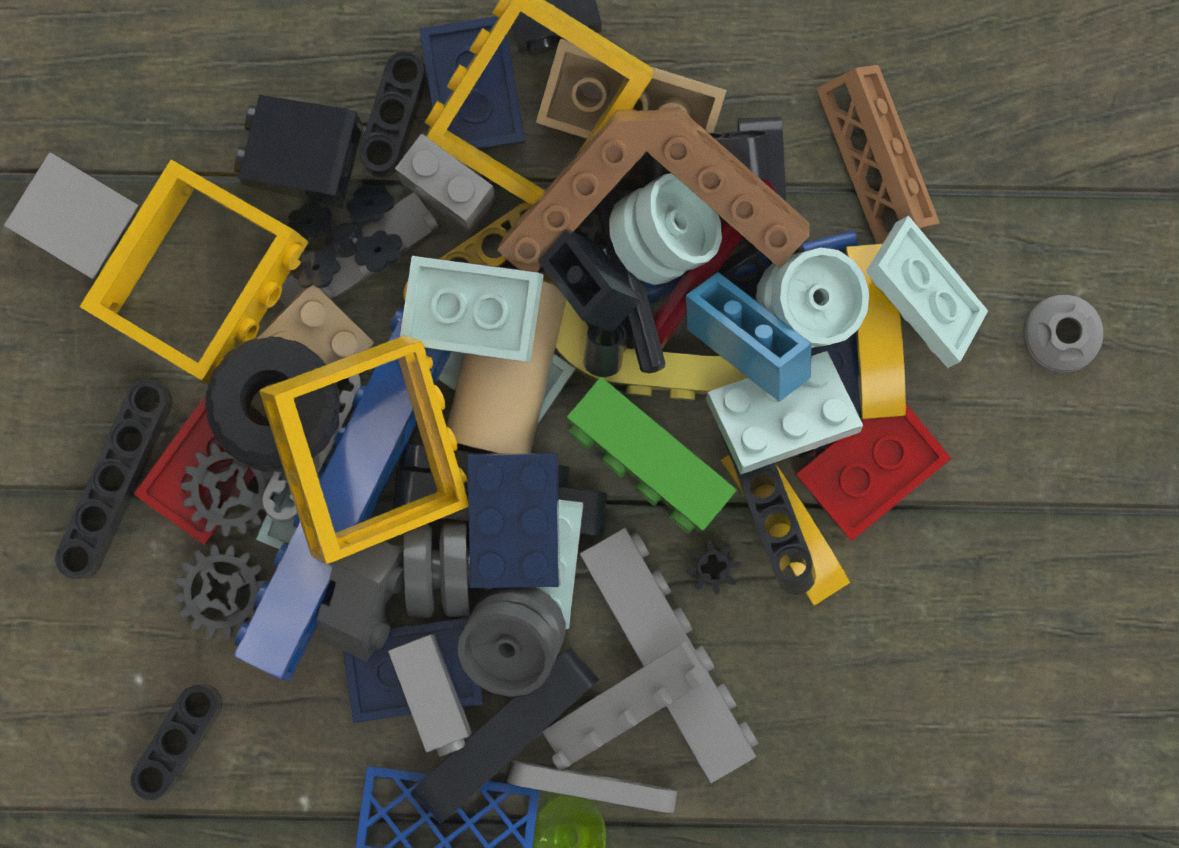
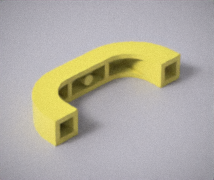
M541 271V274L544 275L543 282L555 285L546 271ZM566 300L555 350L565 362L576 368L575 371L597 382L600 377L589 373L583 364L588 326ZM635 349L625 350L622 367L617 374L611 377H602L612 386L626 387L627 395L651 397L652 390L669 391L670 399L694 401L695 394H707L709 391L748 378L721 356H701L663 352L666 363L664 369L651 374L642 373Z

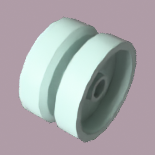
M672 173L664 174L651 181L644 188L637 189L624 196L614 205L609 218L610 237L617 256L626 269L641 281L653 285L667 283L681 276L685 271L695 269L707 263L718 253L722 240L719 215Z
M817 248L793 254L780 268L774 263L770 265L757 285L756 302L809 341L811 348L831 345L848 339L860 328L868 312L869 291L865 276L855 261L839 250Z

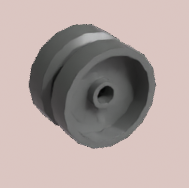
M467 521L444 522L440 529V549H435L433 529L429 523L404 533V583L408 618L431 617L435 612L436 590H441L442 607L447 617L470 616V547Z
M537 587L488 589L476 603L459 637L458 656L463 670L475 684L494 694L508 697L527 695L541 687L549 676L556 661V656L560 652L565 640L566 622L561 608L549 594Z

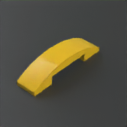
M883 244L846 247V256L853 259L864 274L869 291L868 312L860 328L856 331L860 373L858 376L861 419L906 415L905 370L900 312L866 273Z
M728 455L720 461L744 497L743 490ZM777 466L814 563L816 572L815 584L805 594L812 605L815 606L848 585L850 581L808 511ZM767 484L761 485L755 490L754 496L767 498L775 491V487ZM784 523L776 524L771 527L768 534L772 537H783L789 532L790 526ZM799 562L789 564L794 577L801 575L806 568L804 564Z

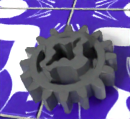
M216 443L211 444L212 455L210 457L198 452L195 454L200 463L198 468L194 466H186L185 471L193 476L192 482L181 483V489L191 491L192 497L183 501V505H195L197 511L191 519L195 522L202 517L208 520L206 531L208 532L218 524L222 525L223 536H228L231 526L237 525L241 534L247 532L246 521L251 520L258 526L262 523L257 512L260 509L264 510L262 498L267 487L266 480L273 476L274 471L263 472L251 468L258 481L259 491L256 493L248 489L244 478L248 466L234 459L226 451L221 452ZM234 459L230 469L217 474L207 469L216 461ZM238 469L236 487L241 490V494L239 497L232 495L228 501L225 500L222 508H220L219 503L222 499L220 497L222 490L217 487V483L219 480L226 482L230 476L234 475L235 470ZM199 484L210 489L213 498L210 510L206 508L201 500ZM242 504L251 508L238 517H224L229 507Z
M215 544L211 545V556L207 557L201 550H197L194 552L197 560L195 565L183 562L181 566L188 575L186 578H175L174 583L184 588L183 593L174 596V601L185 602L186 608L179 615L181 618L190 616L195 618L191 626L193 631H198L205 625L207 626V637L214 638L218 629H222L226 639L233 637V627L237 626L240 630L248 618H253L256 612V606H254L256 595L266 581H258L257 578L264 570L262 565L253 567L248 565L253 556L250 552H246L238 558L236 557L237 546L229 545L226 553L222 554L219 545ZM228 562L241 570L232 575L223 574L215 563ZM200 574L203 579L201 593L194 597V585ZM215 579L221 584L231 585L232 589L227 592L228 603L223 599L213 598L212 594L217 591ZM250 585V598L244 609L240 600L243 589ZM212 608L219 609L227 616L228 620L216 621L205 616L203 613Z

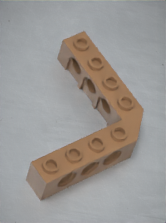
M679 107L660 108V110L636 111L635 109L617 110L503 236L497 251L519 270L537 272L542 267L538 260L566 230L573 232L646 151L779 268L809 237L810 223Z

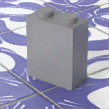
M422 133L395 168L405 187L415 192L421 199L470 235L496 202L494 189L490 183Z
M49 152L4 226L96 281L141 207Z
M435 634L389 650L390 658L426 753L436 749L440 757L465 746L464 738L468 737L472 731Z

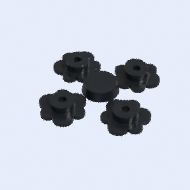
M379 185L374 188L361 186L355 190L353 194L354 199L346 203V209L350 213L353 223L339 224L331 229L329 219L332 213L330 209L326 207L321 208L320 204L315 201L307 202L300 210H294L289 214L288 219L290 222L286 226L295 230L308 242L316 237L327 234L325 239L327 248L321 249L317 253L315 251H307L302 256L301 264L296 269L291 270L293 277L298 279L301 288H309L312 285L316 288H325L330 285L333 275L341 269L336 257L348 258L356 254L355 261L357 265H366L370 272H379L386 265L394 263L399 259L398 250H400L403 244L399 235H387L386 231L379 230L372 237H363L362 230L358 226L368 221L378 222L382 220L384 213L394 207L395 200L392 195L387 194L385 186Z

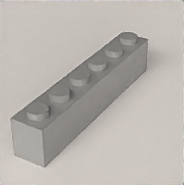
M626 528L580 553V556L643 667L686 641L707 673L708 680L666 707L710 783H713L756 758L752 747L758 745V742L746 721L738 725L730 709L737 705L725 684L723 683L718 687L714 684L708 672L715 667L703 646L701 645L694 649L686 635L693 629L682 609L678 608L674 611L671 609L665 598L667 594L671 593V590L659 570L651 573L643 560L644 557L649 555V552L637 532L629 535Z

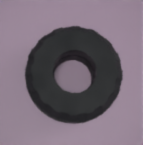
M283 337L255 338L244 342L243 345L236 349H232L224 356L220 364L215 367L209 378L210 382L205 395L206 417L218 443L234 459L253 469L264 472L265 470L284 471L271 427L261 426L251 421L250 405L253 397L265 386L280 383L327 364L306 345L295 340L284 339ZM336 382L297 397L296 408L312 460L327 447L334 431L337 430L341 403Z

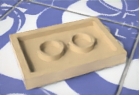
M313 285L309 288H304L255 337L261 339L274 336L298 341L319 355L326 364L365 351L374 344V341L320 288H316ZM270 384V385L265 386V387H263V388H261V389H264V388H266V387L272 386V385H274V384ZM258 391L253 397L251 405L268 420L260 392ZM297 397L293 398L295 405L297 404Z

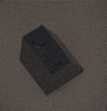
M259 95L257 105H250L246 115L245 130L250 131L246 147L240 146L236 155L234 171L239 172L238 179L245 186L343 209L363 130V125L357 111Z

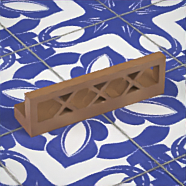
M879 65L854 68L817 87L820 100L876 244H883L890 233H887L881 218L885 205L895 210L898 220L909 216L921 231L940 224ZM845 85L852 99L848 112L839 109L833 91ZM854 126L863 129L867 142L864 152L853 146L851 135ZM870 165L879 169L883 180L879 192L870 188L866 176Z

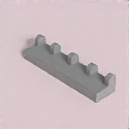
M415 192L394 205L390 211L385 212L382 220L378 222L370 221L361 228L363 237H372L379 230L386 231L387 235H399L403 242L402 247L398 250L399 256L440 229L431 213ZM356 254L348 258L336 257L341 266L340 271L333 275L330 285L320 288L332 301L376 273L370 272L366 265H357L355 261ZM293 275L286 278L282 285V293L279 299L285 307L304 289L300 287L298 279H295Z
M684 641L548 726L543 731V734L556 753L552 756L555 766L561 771L708 680L707 673L687 642Z

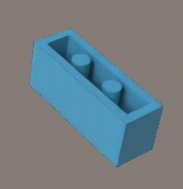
M719 272L686 295L687 330L777 401L783 400L811 378V343Z

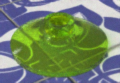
M560 794L547 801L538 812L532 848H605V823L600 811L589 799ZM576 833L578 834L577 844L575 842Z

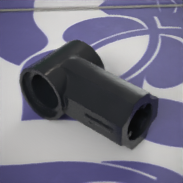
M626 318L613 332L590 324L587 330L583 358L584 367L589 373L598 377H611L620 371L623 355L631 340Z

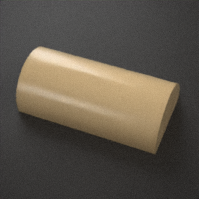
M560 39L536 123L587 139L626 77L569 41ZM652 67V79L632 110L650 111L660 110V108L679 107L708 133L714 132L727 90Z
M547 282L542 283L531 363L463 354L447 426L452 430L457 443L496 453H531L567 300L556 285Z

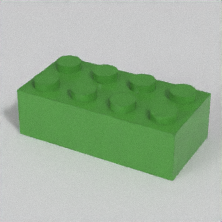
M602 377L597 380L567 416V424L571 426L568 430L570 437L586 450H589L594 445L605 455L602 458V463L620 478L626 473L639 483L635 491L653 506L659 501L673 511L668 518L687 534L693 529L699 534L704 531L737 491V489Z

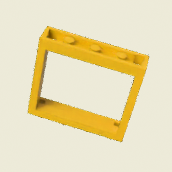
M499 0L492 12L493 15L498 17L490 32L484 28L481 29L469 51L475 54L474 58L467 68L462 65L458 66L446 86L452 90L451 95L445 104L437 101L424 123L430 126L426 137L457 160L532 205L545 190L447 130L520 11L626 77L578 153L617 110H632L652 79L653 68L545 0Z
M170 160L80 307L209 385V378L215 367L224 359V356L232 349H236L243 345L244 342L256 337L259 331V322L267 309L274 306L279 300L283 283L291 270L296 269L301 264V261L298 259L309 242L292 228L177 162ZM194 190L276 236L199 363L118 315L119 310Z
M402 336L259 390L310 555L326 565L469 507L464 484L468 482L464 471L458 467L454 451L457 450L456 438L452 430L446 426L442 410L445 409L444 397L440 389L433 383L430 369L433 367L432 357L426 355L421 340ZM398 359L437 492L335 533L293 398Z

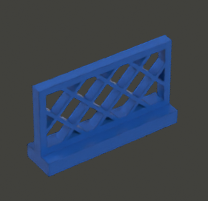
M367 766L355 848H380L365 845L368 828L382 817L398 836L384 848H393L400 842L406 848H412L405 838L424 823H427L440 840V843L434 848H452L449 843L468 828H470L484 848H494L512 833L523 848H532L539 798V790L488 781L479 791L489 802V805L470 820L459 807L456 811L465 824L445 839L430 820L433 815L430 812L426 814L413 798V793L411 792L429 774ZM375 778L394 780L403 794L385 808H382L373 797ZM401 781L416 782V784L407 790ZM488 792L503 794L496 800H493ZM510 795L530 797L528 814L512 825L498 805ZM408 798L422 818L401 833L387 813ZM372 802L378 813L369 819ZM494 809L509 829L488 844L473 824ZM524 823H526L525 839L517 831Z

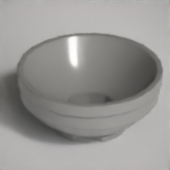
M1056 295L1043 300L1030 312L1024 327V340L1031 357L1040 366L1057 373H1069L1080 370L1096 357L1103 341V325L1097 311L1087 301L1072 295ZM1069 318L1078 323L1080 337L1075 343L1066 344L1058 339L1056 325L1062 319Z

